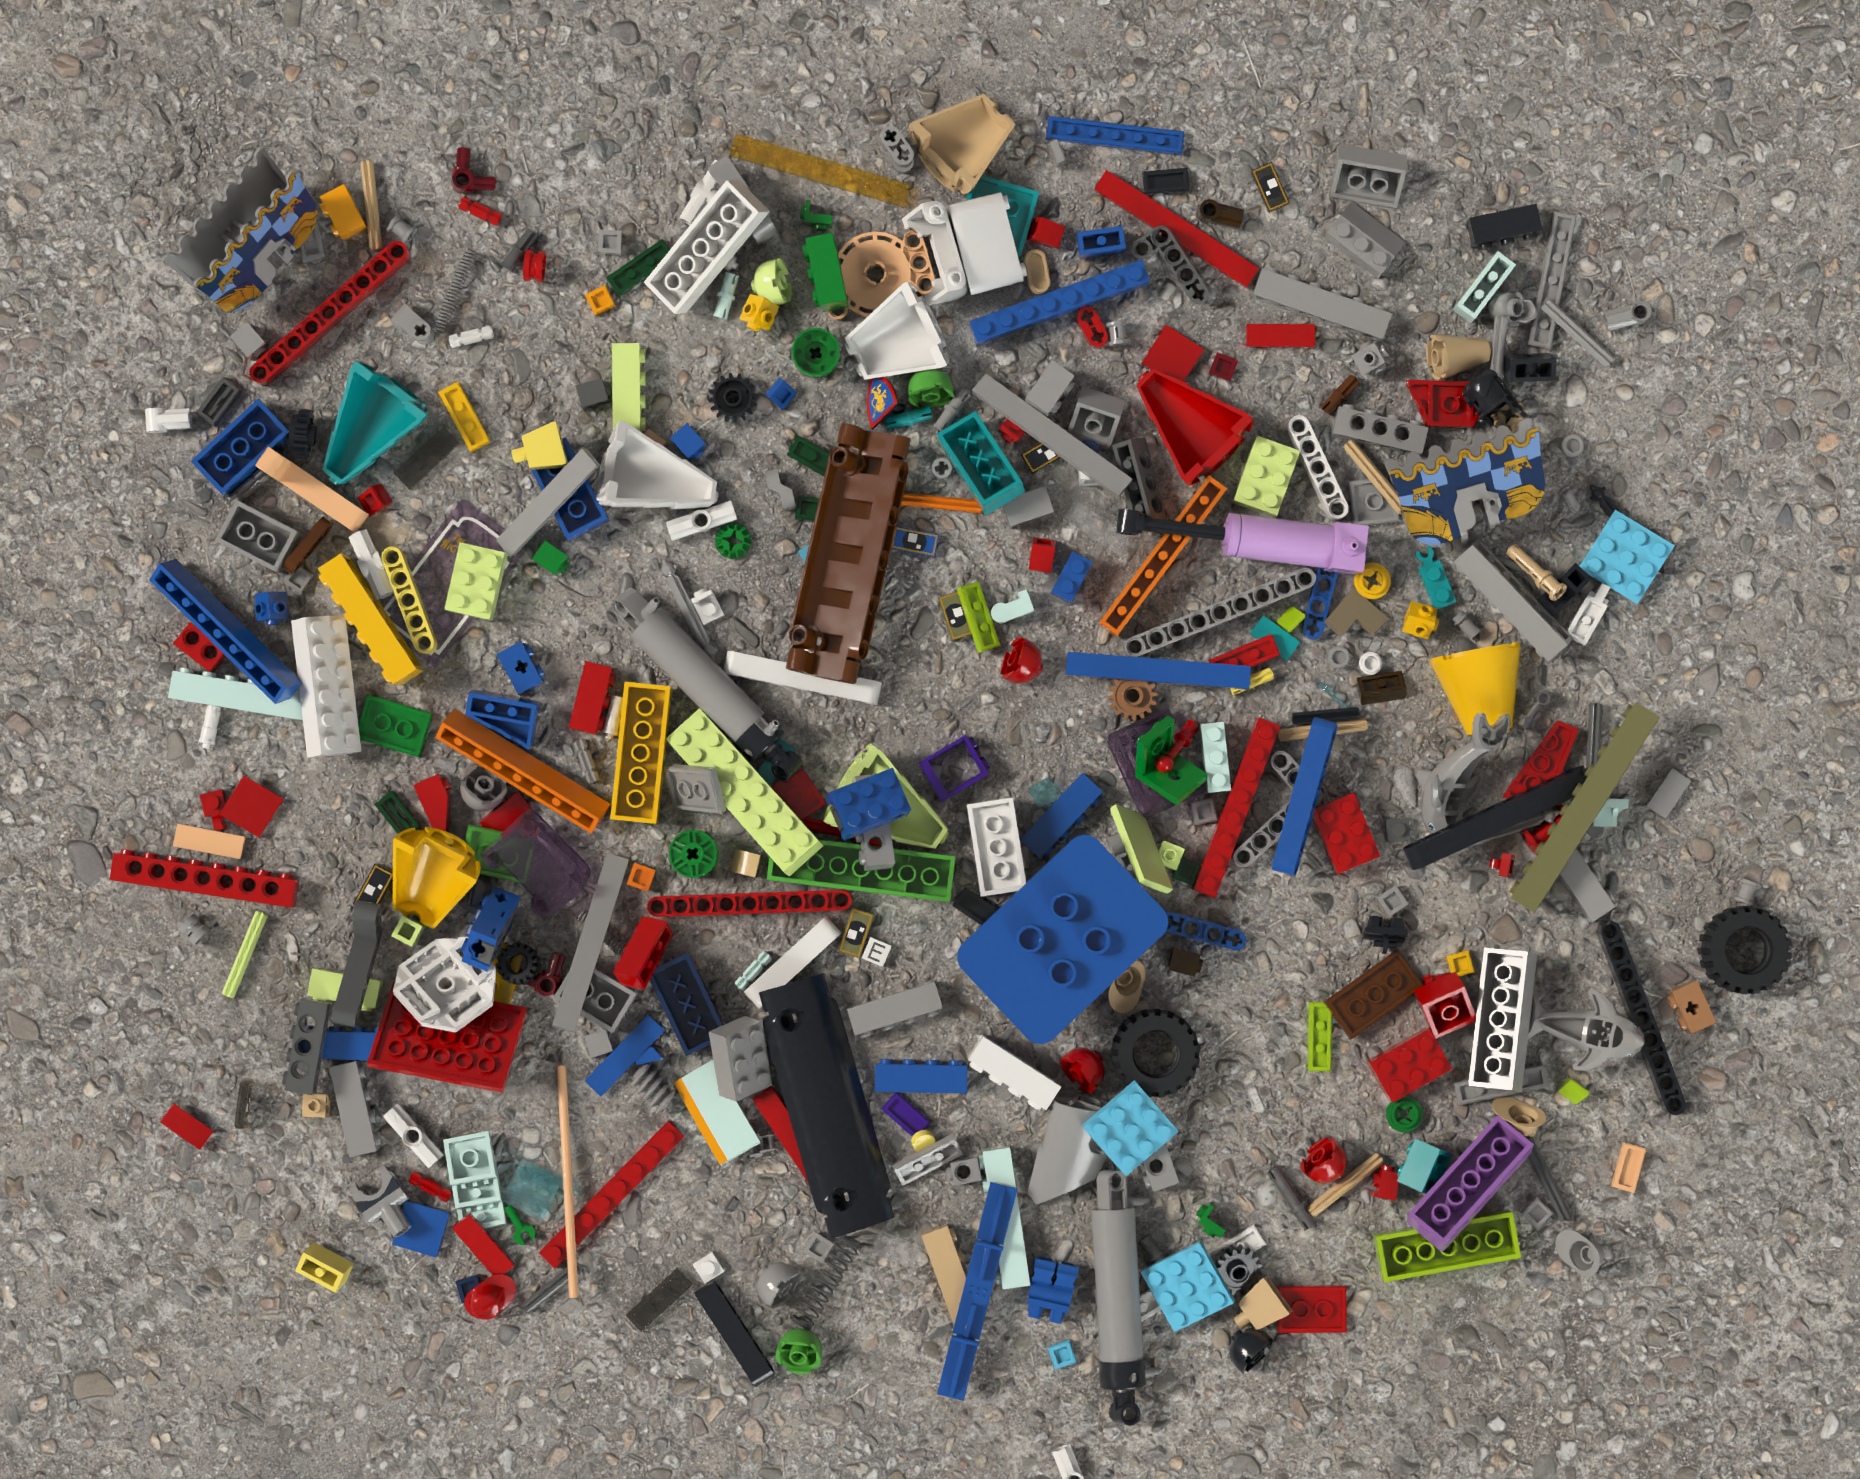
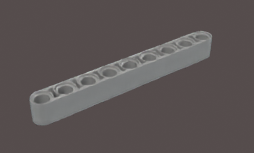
M1303 568L1135 635L1124 644V652L1130 657H1141L1305 591L1314 585L1316 575L1311 569ZM1301 573L1309 575V585H1302L1299 582V575ZM1279 582H1286L1288 584V593L1282 594L1278 591L1277 586ZM1259 590H1263L1268 594L1266 602L1257 600L1256 593ZM1237 599L1245 600L1247 607L1244 611H1239L1235 607ZM1221 607L1225 610L1226 615L1224 619H1217L1214 616L1215 608ZM1194 616H1201L1204 619L1205 623L1202 628H1197L1193 625L1192 620ZM1174 624L1182 626L1183 634L1177 637L1172 634L1171 627ZM1152 633H1159L1162 637L1161 644H1152L1150 635ZM1136 641L1141 645L1139 653L1134 654L1130 652L1128 648L1130 642Z

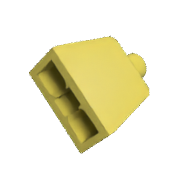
M556 421L521 436L524 447L511 450L514 463L527 460L531 470L561 468L568 464L559 426Z

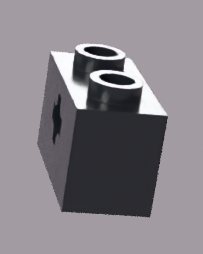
M1550 353L1505 354L1504 377L1509 382L1556 381V357Z

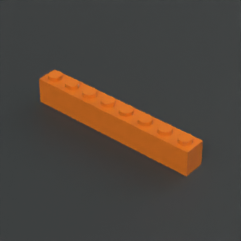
M1208 475L1175 521L1201 524L1227 488ZM1164 534L1098 625L1114 637H1117L1191 537Z
M455 708L444 719L435 738L591 834L603 820L610 806V803Z

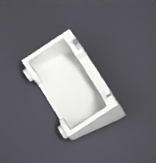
M1001 192L948 205L970 295L1024 281L1023 277L1027 276L1024 262L1019 263L1006 212L1007 209H1010L1007 195L1002 196Z
M938 201L922 203L903 217L902 221L905 229H914L918 233V238L928 236L940 278L931 282L932 290L924 295L927 306L960 299L967 293L968 283L944 205Z

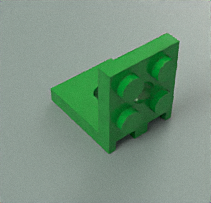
M1167 715L1163 720L1157 721L1150 731L1138 738L1136 743L1135 777L1178 806L1207 781L1208 774L1179 754L1174 758V766L1170 772L1161 773L1157 770L1155 765L1156 759L1161 755H1166L1173 745L1175 720ZM1178 776L1180 779L1172 780L1169 777Z

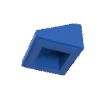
M653 1045L635 1063L641 1065L661 1060L665 1057Z

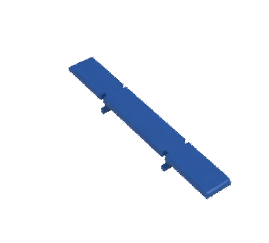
M990 1182L976 1236L977 1239L981 1240H976L952 1331L956 1335H952L937 1390L938 1395L964 1401L977 1347L979 1346V1341H975V1339H980L1001 1252L1004 1247L1000 1245L1004 1244L1017 1188Z

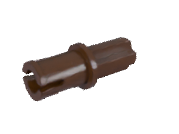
M1349 375L1337 389H1333V393L1320 405V408L1331 416L1343 401H1347L1346 398L1360 384L1359 380L1355 376Z

